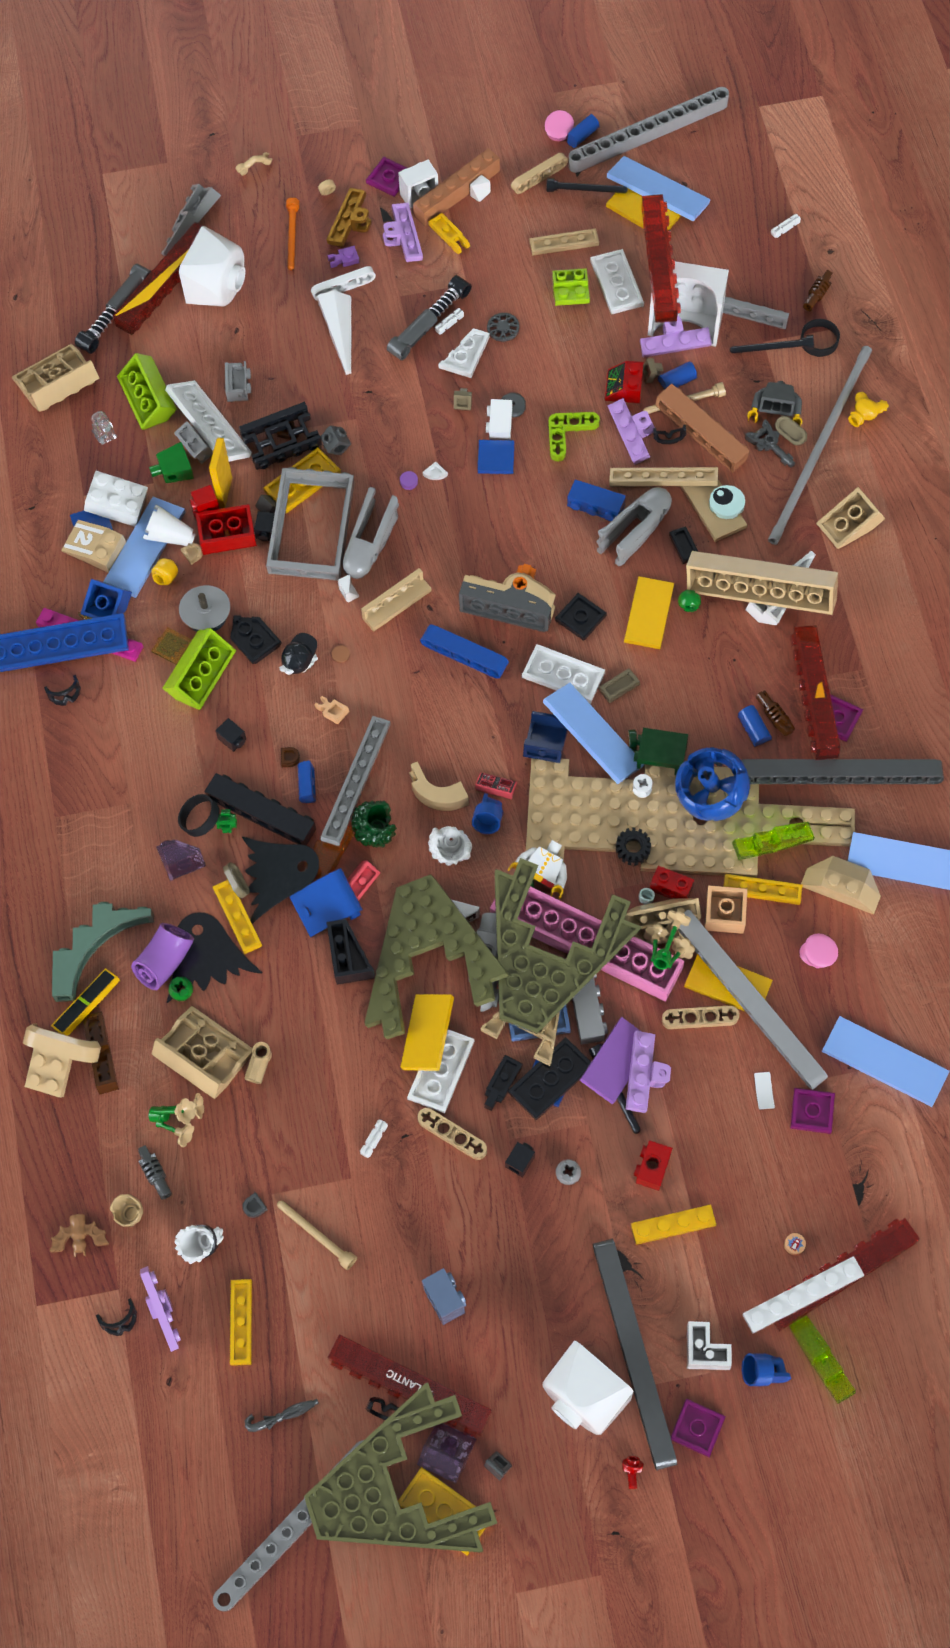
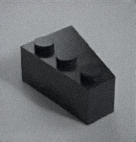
M347 920L326 922L336 984L375 979L374 970Z

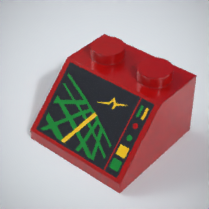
M624 361L608 369L605 401L616 402L624 398L626 403L640 404L644 362Z

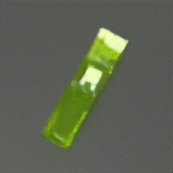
M809 822L777 826L771 831L754 833L752 837L735 839L732 844L738 860L788 849L813 841L815 837Z
M808 1316L790 1325L789 1328L837 1404L856 1393L855 1388L843 1373V1368L831 1353V1348Z

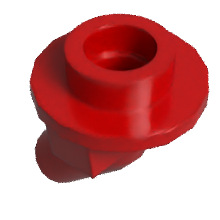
M628 1456L622 1461V1469L628 1473L629 1489L637 1488L636 1473L642 1472L644 1463L636 1456Z

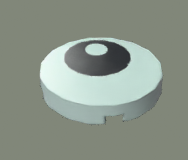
M719 486L710 495V510L719 518L733 519L743 512L745 496L735 486Z

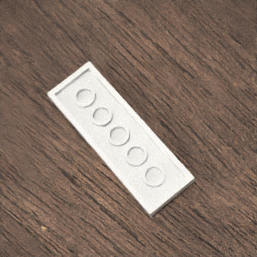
M195 380L168 384L165 391L212 451L214 450L216 439L224 438L229 461L250 458L251 450L245 445Z

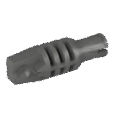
M146 1145L138 1148L142 1158L138 1162L148 1182L154 1185L161 1200L167 1199L172 1193L165 1181L166 1174L155 1153L150 1154Z

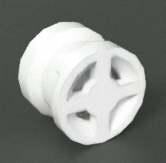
M645 774L635 777L633 792L637 797L644 798L651 794L653 784L651 777Z

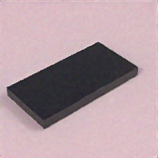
M565 1037L554 1047L550 1066L539 1061L508 1090V1093L537 1120L581 1079L591 1061Z

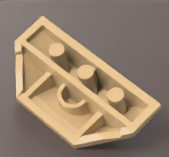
M831 856L807 868L801 882L803 888L871 914L875 913L881 897L870 869L835 856Z
M699 898L669 899L636 906L627 911L624 920L642 926L634 937L651 945L653 943L644 938L645 928L648 925L661 924L663 928L668 930V935L666 936V941L659 942L658 944L667 943L673 921L667 918L668 912L673 910L684 913L690 910L700 920ZM676 930V933L672 941H674L676 937H680L682 939L684 937L678 930Z

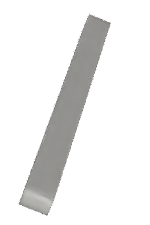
M718 87L574 149L569 153L568 168L574 173L581 172L724 110L728 106L729 90L725 87Z
M690 910L685 911V916L690 917L691 921L689 926L680 925L678 931L684 938L690 940L691 944L695 947L696 953L811 1090L816 1088L828 1078L826 1072Z

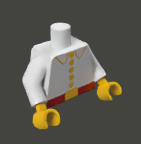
M552 840L547 850L540 846L538 848L532 847L521 853L516 861L509 866L508 871L511 868L516 870L520 858L539 865L533 879L551 888V896L554 892H558L560 894L559 899L562 898L567 880V868L563 859L557 856L562 847L561 844Z

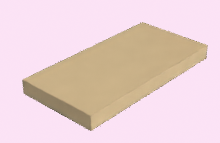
M719 480L718 486H680L715 542L747 528V523L741 514H738L733 519H723L716 516L710 510V495L714 489L722 486Z

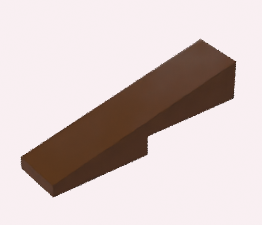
M101 1011L87 1015L83 1020L86 1040L98 1041L101 1047L98 1062L92 1063L96 1088L99 1095L119 1090L103 1013Z

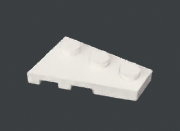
M473 328L462 339L460 345L455 350H452L444 361L442 360L439 363V369L472 378L490 338V333Z

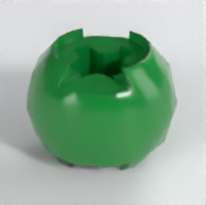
M685 590L678 597V605L686 612H694L701 605V597L694 590Z
M184 976L176 977L170 982L168 992L173 999L185 1001L193 993V984ZM181 986H184L185 990L181 989V991L178 992L177 988H181Z

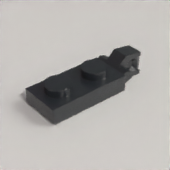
M504 1055L486 1088L485 1096L488 1098L484 1108L492 1111L496 1102L501 1103L505 1099L508 1090L523 1066L521 1062Z

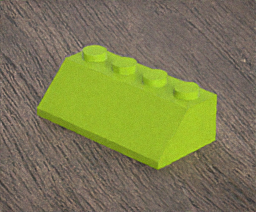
M135 353L117 375V378L141 429L145 430L168 421L177 408L172 398L165 391L166 385L152 356Z
M211 628L198 630L162 689L174 699L200 710L236 652V649Z

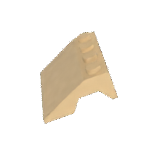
M70 344L12 376V379L32 406L41 412L49 409L51 405L63 401L67 396L79 392L83 387L92 385L99 379V376L92 361H85L81 352Z
M191 1006L177 1019L170 1032L162 1039H155L152 1055L215 1099L227 1088L250 1058L252 1048Z

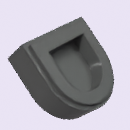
M256 1192L243 1202V1211L250 1218L259 1217L268 1210Z

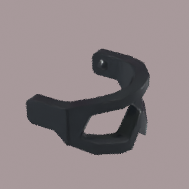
M683 425L682 428L671 430L669 434L666 431H656V428H653L654 439L661 444L677 443L686 436V425ZM680 432L679 437L671 440H663L658 436V434H663L670 439L673 433Z
M76 675L73 676L74 683L64 691L51 692L47 686L44 687L49 700L61 706H66L68 701L72 703L76 701L80 695L81 688ZM74 688H76V692L73 696L66 695L70 693ZM65 695L63 700L54 699V696Z
M131 1298L128 1299V1304L130 1305L129 1312L120 1322L107 1324L102 1321V1317L99 1314L96 1315L101 1328L110 1335L121 1336L124 1331L129 1332L133 1329L136 1323L137 1311ZM132 1316L130 1323L128 1325H124L126 1322L129 1321V1319Z
M372 1397L369 1399L365 1409L372 1415L386 1420L389 1417L372 1409L373 1403H381L383 1412L391 1408L396 1411L399 1407L393 1403L385 1405L384 1399Z

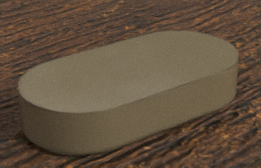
M781 416L777 419L775 428L794 445H802L806 442L807 432L794 420L787 416Z
M229 862L223 867L224 873L235 894L240 898H244L249 894V888L239 868L234 863Z

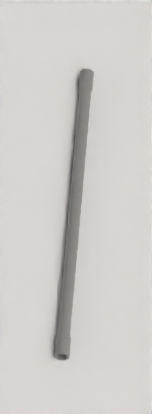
M863 346L857 357V361L777 524L768 538L771 544H778L784 532V528L845 403L870 357L872 349L869 346Z

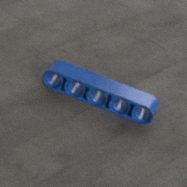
M432 624L427 627L420 639L421 644L496 679L502 676L509 663L506 657Z

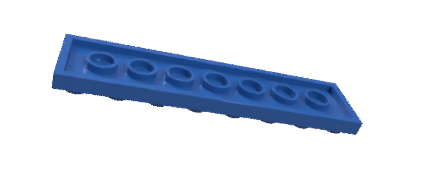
M121 613L0 634V672L127 651L129 646L125 615Z

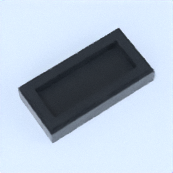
M687 527L669 532L670 539L682 563H688L691 552H698Z

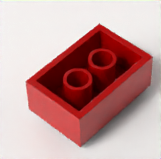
M249 504L196 513L203 555L257 546Z

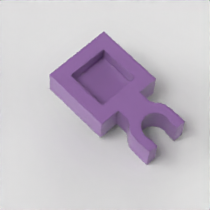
M355 246L339 249L337 255H327L328 261L334 260L330 262L331 268L337 267L341 263L343 267L360 263Z

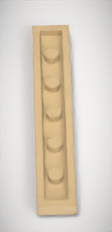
M718 467L610 468L609 483L610 486H718Z

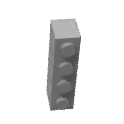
M597 974L572 998L581 1045L604 1041L605 1034H608L607 1024L602 1022L601 1015H604L603 1004L598 1002V997L601 996L599 985H595L594 978H597Z

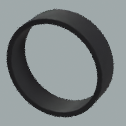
M814 319L806 323L802 329L800 340L803 339L804 333L808 329L825 327L834 333L837 341L833 346L826 349H803L810 355L817 357L832 354L837 349L840 339V332L837 326L826 319Z
M205 794L195 795L188 799L180 809L178 824L190 836L199 837L205 835L215 826L219 818V806ZM209 801L211 803V812L208 819L200 827L188 830L186 821L191 810L196 805Z

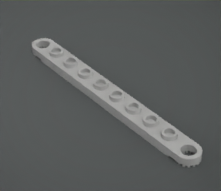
M364 1440L357 1442L353 1446V1448L336 1464V1466ZM305 1498L215 1592L213 1604L218 1610L223 1612L231 1610L312 1524ZM223 1593H227L230 1596V1603L227 1606H221L218 1601L219 1596Z

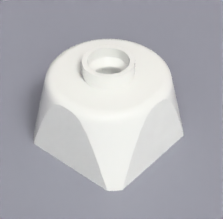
M202 226L180 265L179 275L186 304L224 307L233 300L244 283V253L240 246L205 226Z
M577 1341L571 1344L543 1381L544 1390L555 1402L551 1407L552 1410L573 1429H577L581 1425L596 1435H601L631 1401L633 1390L627 1383Z

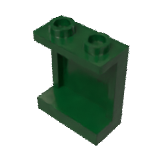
M643 728L642 735L638 734L637 746H640L639 750H635L634 754L637 769H641V764L675 769L674 775H676L680 765L685 762L688 734Z

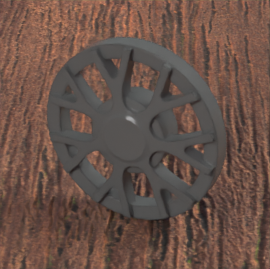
M499 313L490 318L487 324V331L490 333V337L496 341H509L517 336L519 321L512 314ZM513 326L517 328L516 330L510 329V327ZM497 332L501 334L500 337L495 336Z

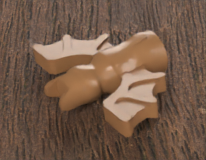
M76 1214L70 1216L69 1227L60 1226L59 1233L51 1237L52 1246L50 1252L63 1251L70 1237L73 1239L74 1257H76L77 1253H83L86 1256V1242L84 1240L86 1235L92 1237L97 1247L109 1245V1242L105 1237L106 1231L98 1229L95 1221L87 1225L85 1224V1215Z

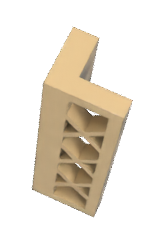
M418 568L361 608L362 618L373 632L431 592V587L423 579V571Z

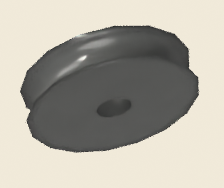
M508 393L501 398V400H512L514 405L512 408V418L524 413L526 401L520 394Z

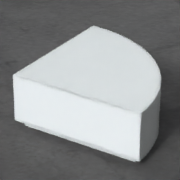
M434 462L423 471V476L430 480H441L448 476V472L437 462Z

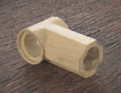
M258 1042L253 1046L252 1056L244 1077L245 1080L255 1084L262 1083L268 1062L272 1058V1052L267 1043ZM260 1049L267 1050L266 1055L263 1057L257 1056V1052Z

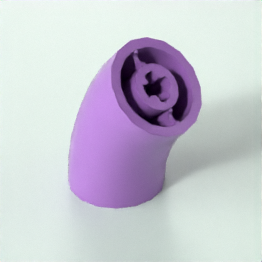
M160 923L147 947L132 962L131 968L136 978L147 988L158 990L180 965L190 949L194 937L179 927Z

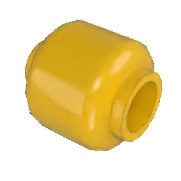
M162 558L157 561L151 571L154 582L159 585H169L178 575V567L173 560Z

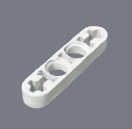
M366 266L316 284L312 287L311 293L314 299L318 301L317 295L333 290L342 293L372 282L376 275L372 267Z

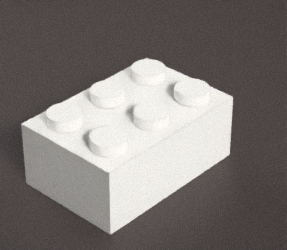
M95 471L85 500L84 511L135 527L146 499L148 487Z

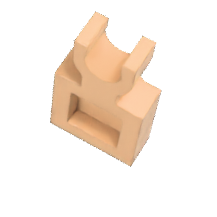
M323 696L321 701L324 704H314L316 709L323 711L324 717L336 724H339L350 712L349 708L335 699L329 703L327 698Z

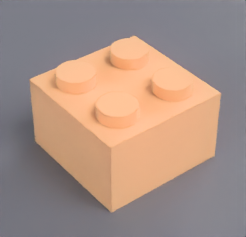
M708 885L705 929L707 931L743 934L746 925L747 889Z

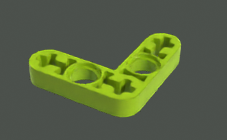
M595 412L552 414L549 417L551 459L557 462L565 459V431L595 430L599 427V415ZM571 419H577L579 423L576 425H572L569 421ZM558 434L562 436V439L554 440L552 437ZM556 446H559V455L556 453Z

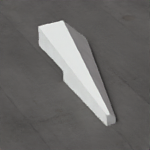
M335 290L317 295L318 304L328 326L331 339L345 374H351V296Z
M810 551L793 566L809 568L816 554ZM749 602L745 610L759 623L777 625L786 608Z

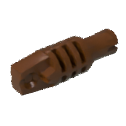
M826 270L822 277H817L808 292V298L803 304V308L806 311L810 312L817 301L824 297L832 284L829 280L833 272Z
M765 690L759 692L756 695V699L764 707V713L775 728L784 736L792 734L795 727L788 715H786L778 703L769 697Z

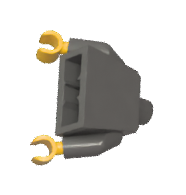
M777 381L776 383L768 382L766 388H762L755 393L751 406L752 410L747 415L748 421L751 416H755L756 423L758 421L757 410H759V412L791 417L794 415L792 420L800 426L802 425V419L799 417L802 412V399L794 392L792 385H787L783 381Z

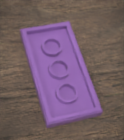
M623 1017L618 1020L580 1079L582 1083L611 1104L615 1103L629 1081L633 1036L635 1031H640Z

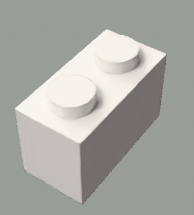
M491 399V406L487 405V416H490V422H486V433H489V439L511 440L512 400Z

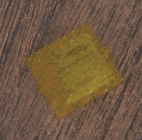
M167 627L162 636L158 637V641L151 652L177 665L192 639Z

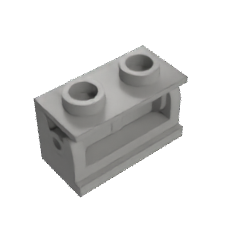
M244 361V366L242 363H225V393L227 402L248 401V393H251V383H248V379H251L250 368H247L246 361Z
M188 421L174 432L193 458H197L201 464L212 456V449Z

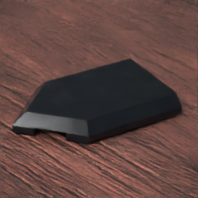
M233 616L230 639L252 664L258 663L282 644L260 617Z

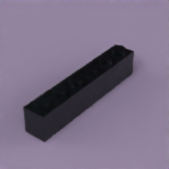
M216 773L204 791L205 795L209 796L218 805L230 809L232 812L298 845L307 846L316 831L315 822L311 817L307 815L302 816L291 807L286 808L277 800L266 798L259 791L253 792L245 784L233 782L227 775L223 774L221 776Z

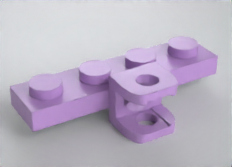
M409 203L392 204V213L395 221L387 222L383 225L385 232L382 237L385 246H400L401 242L406 262L423 260Z
M678 315L666 317L663 324L664 335L640 339L643 358L711 346L709 328L683 331L682 320Z
M624 398L608 405L634 465L650 458L642 438L652 434L653 428H655L648 412L642 411L631 416Z
M641 1031L634 1032L626 1110L646 1113L650 1087L662 1088L670 1081L671 1067L665 1063L653 1062L655 1034Z
M148 1266L140 1269V1275L149 1295L145 1297L152 1318H158L172 1352L179 1349L178 1341L181 1340L177 1328L173 1329L171 1322L174 1321L171 1314L173 1307L166 1289L157 1290L155 1284L158 1283L155 1272H150Z

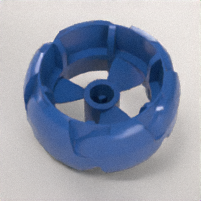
M706 747L691 753L688 756V760L680 765L676 774L675 790L680 803L692 816L705 821H722L735 815L741 809L743 802L747 800L750 790V777L746 767L737 755L726 749ZM714 764L720 767L723 764L731 769L734 776L720 780L714 771ZM698 776L705 789L692 795L690 785L693 778ZM721 789L727 793L728 796L722 801L711 805L707 803L709 792L714 793Z

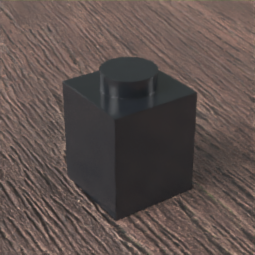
M258 511L254 527L256 539L261 541L271 540L275 513Z
M229 718L215 730L217 738L233 752L245 744V731Z
M517 1142L505 1161V1168L523 1178L535 1158L534 1148L527 1143L521 1144Z

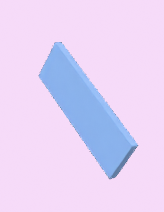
M623 156L607 173L608 179L691 221H694L710 203L709 198L626 156Z
M152 497L103 582L132 591L131 596L136 598L167 543L143 539L144 534L148 535L145 531L153 511L157 512L154 509L155 505L162 507L179 520L184 516L185 508Z
M571 683L563 686L543 700V703L617 784L640 770L637 769V762L634 761L635 753L632 749L629 748Z
M853 832L847 861L870 869L873 876L950 890V850Z
M839 1016L822 1050L823 1053L930 1107L934 1105L950 1072Z

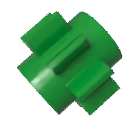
M221 809V814H219L216 822L217 829H222L223 833H232V828H237L236 813L232 814L230 809Z

